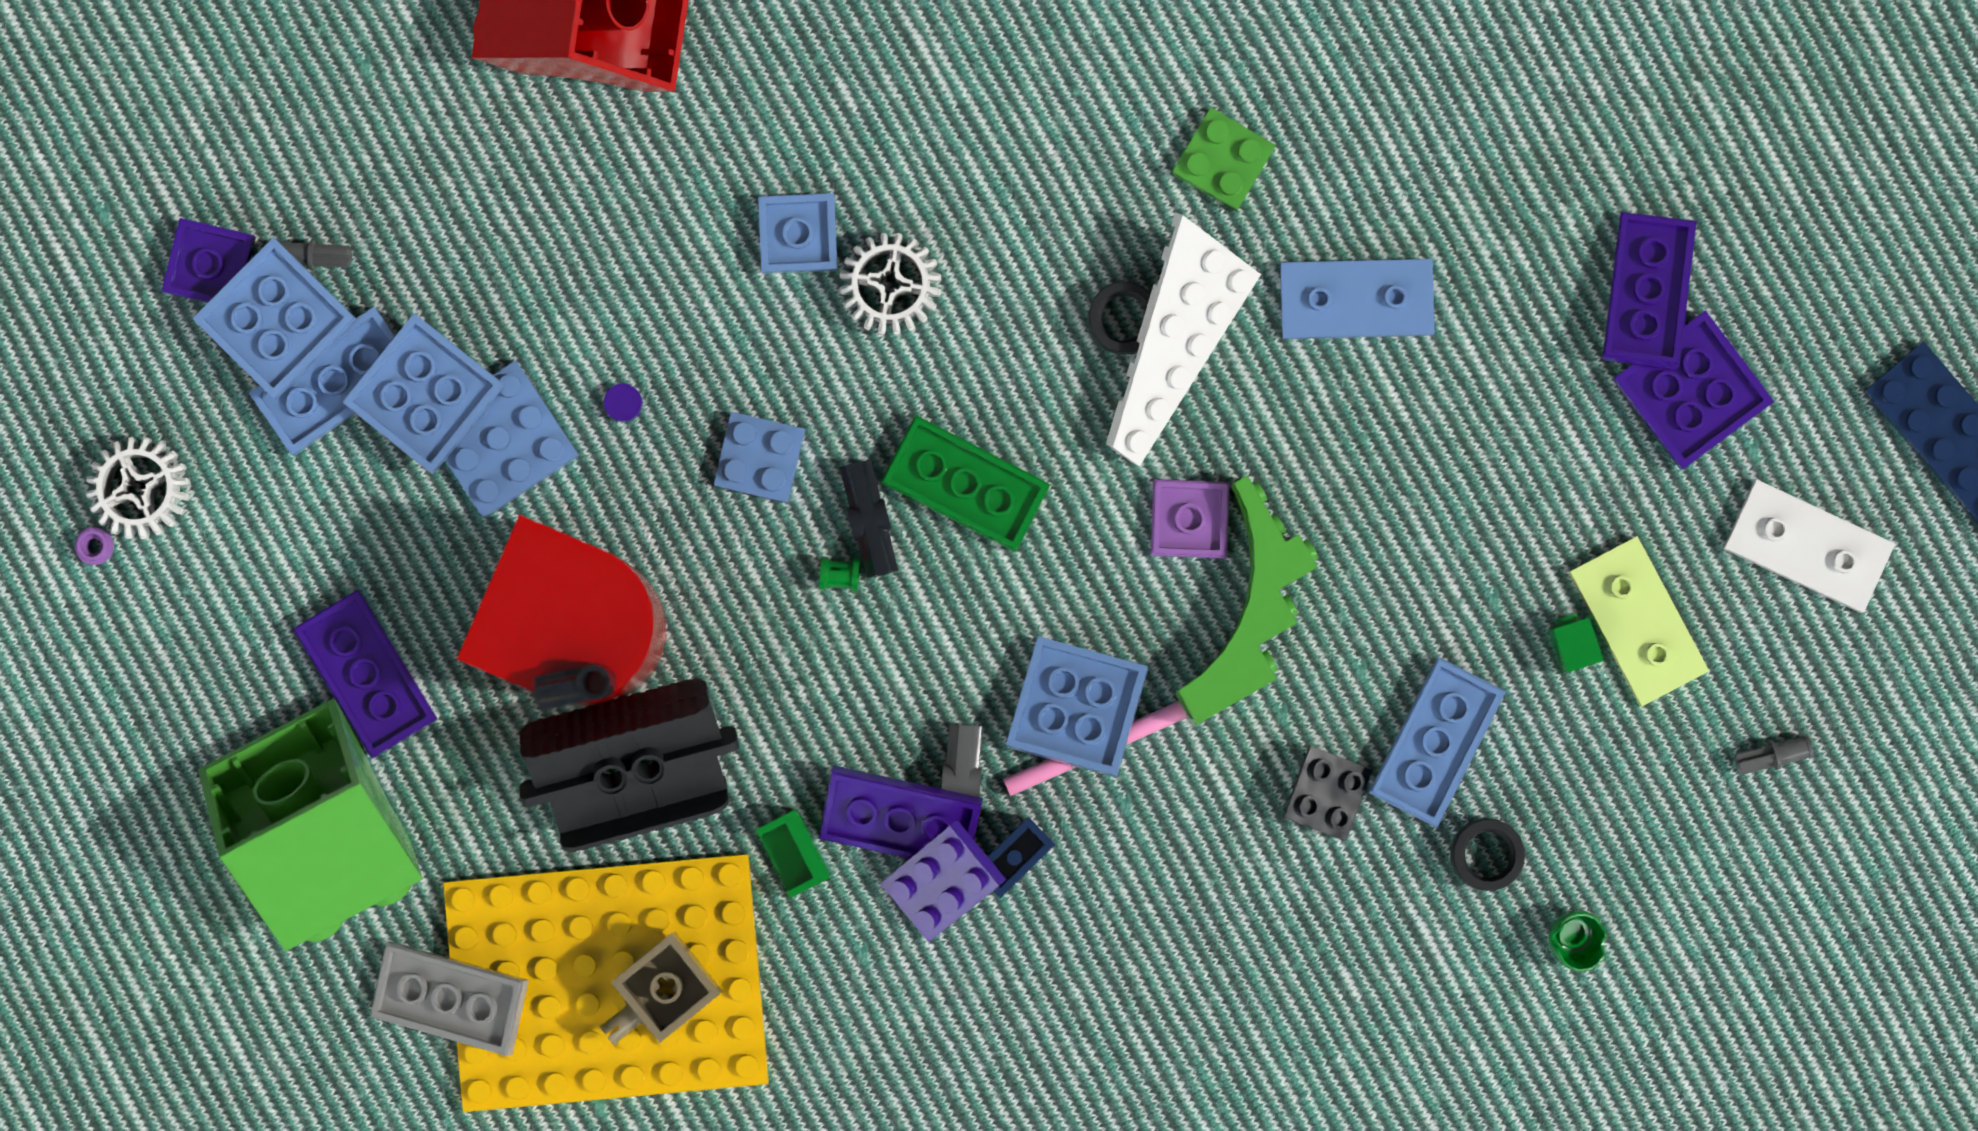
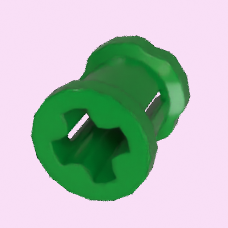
M822 556L819 590L825 591L827 587L850 589L852 593H858L860 559H854L853 562L829 561L828 557Z

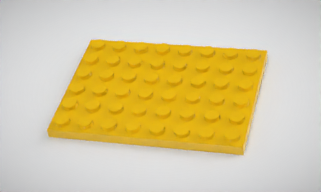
M749 854L443 882L450 958L529 980L512 1055L505 1056L457 1042L463 1112L769 1084ZM676 932L723 992L660 1043L646 1025L640 1024L622 1038L618 1044L614 1045L608 1037L617 1031L620 1026L617 1025L605 1035L600 1025L624 1008L626 1000L611 982L667 936ZM661 977L662 987L659 989L662 995L670 993L672 996H675L676 993L673 990L676 985L675 980L670 979L667 981Z

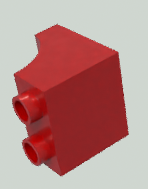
M480 0L478 14L473 25L474 43L471 58L523 75L586 80L640 92H675L689 0Z

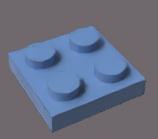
M834 193L758 197L762 274L838 271Z
M731 412L713 486L788 504L805 429Z

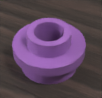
M90 527L84 529L77 536L75 551L79 559L84 563L100 565L112 556L114 541L106 530L99 527ZM98 539L101 542V549L98 553L93 554L89 549V545L92 540Z

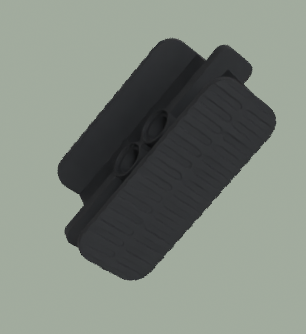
M700 678L682 680V682L671 683L670 685L645 690V692L641 693L637 692L619 699H612L604 703H597L596 705L585 706V708L574 709L570 712H563L559 715H552L548 718L537 719L526 724L520 731V754L522 759L526 761L531 779L520 784L522 804L525 807H531L546 802L550 803L560 833L561 846L565 851L569 852L584 851L606 843L610 844L614 841L625 840V838L636 837L640 834H647L651 831L662 830V828H669L677 824H684L688 821H695L699 818L719 814L728 806L729 796L727 781L722 773L717 756L732 753L739 748L736 728L733 726L718 727L709 698L707 684ZM647 758L656 760L651 764H643L640 762ZM613 768L618 770L614 774L603 773L606 769Z

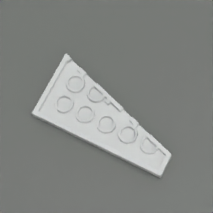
M1176 212L1171 225L1175 227L1169 247L1165 246L1161 258L1165 262L1159 282L1153 285L1136 341L1140 343L1134 363L1130 362L1126 376L1130 377L1124 398L1118 401L1106 445L1138 466L1143 462L1261 276L1260 273L1182 214Z

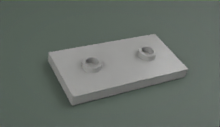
M386 942L370 1017L510 1056L513 1054L529 980L399 943Z

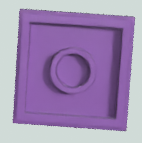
M1154 479L1150 556L1227 559L1230 482Z

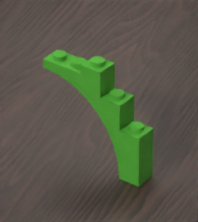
M1248 475L1236 481L1230 487L1243 515L1249 541L1250 576L1244 607L1234 632L1219 656L1199 677L1175 693L1193 727L1277 679L1273 673L1278 670L1275 661L1267 650L1261 652L1258 646L1297 624L1294 616L1298 615V611L1288 595L1282 597L1279 590L1318 568L1315 560L1318 559L1317 552L1308 539L1303 541L1298 534L1285 541L1282 536L1286 534L1283 523L1277 514L1270 515L1263 503L1267 501L1264 490L1258 481L1251 482Z

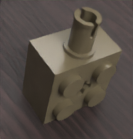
M673 932L611 982L626 1000V1006L604 1024L602 1023L600 1028L606 1035L617 1025L620 1026L617 1031L608 1037L616 1045L628 1033L642 1024L646 1025L660 1043L720 995L723 990L678 934ZM661 977L667 981L670 979L675 980L676 985L673 988L676 993L675 996H672L670 993L664 995L660 993L659 989L662 987Z

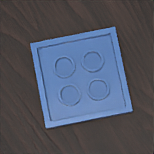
M274 237L192 318L275 400L356 320Z
M414 313L342 403L434 475L505 385Z
M516 360L493 375L505 385L504 388L445 460L484 519L580 456Z
M1038 636L1006 747L1117 778L1147 676L1148 666Z

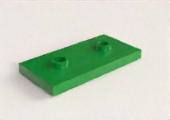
M917 415L913 418L881 480V484L1015 553L1051 484Z

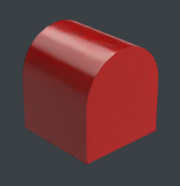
M519 514L457 660L534 693V676L594 664L606 665L614 671L617 678V686L615 691L605 699L577 703V705L592 706L630 695L651 676L661 659L665 646V613L661 600L652 584L630 564L607 551ZM594 671L589 675L587 679L589 689L596 694L604 689L605 678L600 672Z

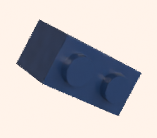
M1029 817L987 856L1006 879L993 891L1000 899L1055 846L1054 842Z

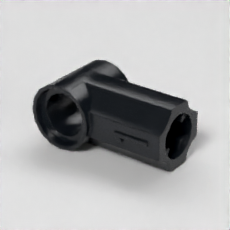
M603 664L588 665L534 676V689L540 710L605 699L615 691L617 686V678L614 671ZM594 671L600 672L605 678V687L597 694L592 692L587 685V679Z

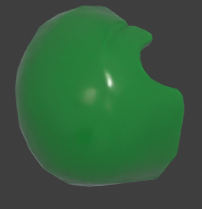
M1582 909L1566 911L1558 917L1550 928L1549 947L1557 961L1563 966L1576 972L1590 971L1605 959L1604 942L1608 935L1596 915Z

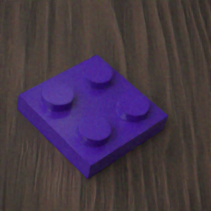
M179 218L161 291L166 294L208 303L251 260L256 237L251 234Z

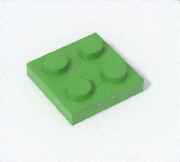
M1210 107L1172 174L1237 212L1276 145Z

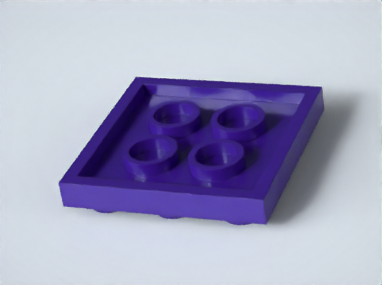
M1706 310L1684 326L1678 370L1632 364L1612 379L1680 470L1685 469L1775 402Z

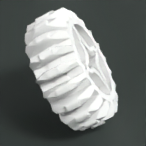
M881 233L880 240L882 245L875 246L874 240L868 237L866 238V243L870 249L865 253L861 247L856 245L853 250L860 259L855 261L847 257L844 260L845 265L853 269L852 273L840 272L839 277L841 280L851 282V285L840 287L839 292L841 295L852 294L853 297L846 300L843 305L845 309L858 307L852 315V319L855 322L859 321L864 315L868 317L864 323V329L869 331L873 327L874 322H878L879 335H885L887 324H893V333L897 336L901 332L899 323L905 322L907 329L911 332L915 330L911 318L916 316L922 323L928 320L925 313L921 311L923 307L930 311H935L936 304L928 300V296H941L940 289L930 287V284L941 281V274L928 273V271L937 266V261L935 259L927 262L922 261L929 253L927 247L921 248L917 253L913 252L917 244L916 239L911 238L907 246L904 247L901 246L903 241L902 234L897 233L894 244H888L887 234ZM890 255L887 266L883 271L869 274L862 273L872 260L880 256ZM901 256L911 261L917 267L922 277V284L914 283L913 280L906 279L900 274ZM895 266L894 275L896 283L902 286L898 290L894 288L895 292L890 293L889 300L886 302L885 286L879 283H881L883 278L887 281L886 276H891L892 268ZM859 285L868 286L869 289L880 293V312L871 309L863 301L859 293ZM912 294L919 295L916 302L910 308L897 314H891L894 302L898 297L903 295L912 296Z
M129 437L127 440V450L121 442H114L115 455H112L107 450H102L100 454L106 460V463L102 465L93 462L91 467L100 471L97 478L93 476L86 478L88 483L96 485V490L86 492V497L99 500L90 507L91 512L100 513L105 511L98 520L100 525L105 526L112 522L110 532L116 535L124 528V535L127 539H133L137 529L141 539H149L150 527L156 535H162L164 533L161 525L162 521L168 526L174 527L176 522L170 514L175 512L184 515L185 513L183 507L177 506L178 500H190L189 494L180 492V487H186L191 484L190 479L178 478L177 476L187 469L185 464L180 463L172 466L177 460L178 454L171 451L164 455L166 444L158 442L152 449V439L147 437L143 438L140 447L136 438ZM150 458L160 466L162 471L142 475L139 468L134 466L132 459ZM121 466L122 483L110 495L112 478ZM135 481L146 483V488L141 489L144 491L141 497L131 493V487H135L132 485ZM166 482L167 491L165 499L161 506L155 510L157 506L154 501V495ZM134 502L138 509L143 511L145 518L128 519L120 514L115 506L121 503Z

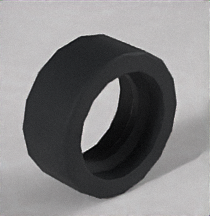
M1131 281L1114 282L1102 288L1093 298L1088 312L1089 330L1094 341L1105 351L1117 355L1137 353L1140 343L1136 342L1138 336L1131 340L1112 338L1102 325V312L1106 304L1118 296H1128L1136 299L1146 311L1151 293L1144 286Z
M1478 819L1467 823L1456 833L1451 844L1450 861L1455 874L1464 884L1477 890L1496 891L1509 886L1519 877L1525 864V848L1520 835L1511 825L1498 819ZM1483 832H1493L1501 836L1507 842L1510 850V860L1506 869L1493 877H1481L1475 874L1468 867L1465 859V849L1468 842L1475 835Z

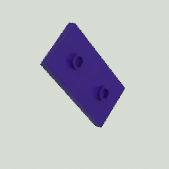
M1628 212L1620 213L1602 360L1679 369L1697 221Z
M359 589L293 628V631L371 759L378 757L438 720Z
M833 765L818 839L910 859L956 820L959 821L974 840L983 798Z

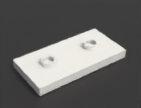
M1756 479L1750 488L1723 549L1859 613H1864L1895 543Z

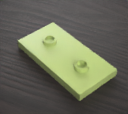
M1638 536L1569 571L1575 586L1640 707L1709 672Z

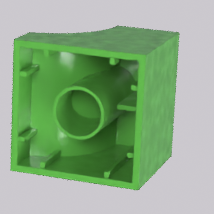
M334 698L198 769L219 857L285 952L306 940L309 942H319L329 938L338 931L343 921L373 905L388 906L396 903L408 893L411 885L423 879L410 836L383 792L362 749L357 734Z

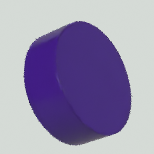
M617 384L607 391L604 397V408L607 414L615 421L630 422L636 419L642 411V396L635 387L629 384Z

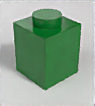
M1577 613L1555 620L1557 628L1548 630L1562 674L1604 661L1590 617L1579 620Z

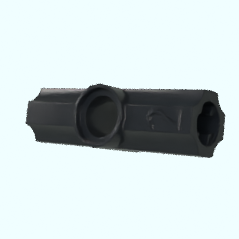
M860 461L840 467L849 504L847 512L854 540H858L860 556L867 579L899 571L889 534L892 531L884 498L880 497L878 481L872 461Z

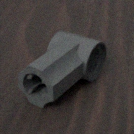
M949 724L946 764H943L941 789L979 797L982 768L979 767L982 726Z

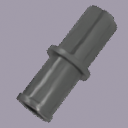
M310 240L309 243L278 241L303 266H308L309 270H315L316 266L347 268L352 262V250L347 245L317 244L316 240Z
M1807 734L1777 743L1774 740H1770L1766 746L1736 753L1735 764L1740 774H1748L1771 767L1779 770L1783 764L1813 758V747Z

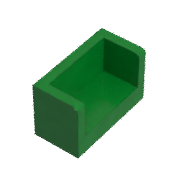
M798 809L755 830L757 836L761 838L787 890L786 893L789 899L832 877Z

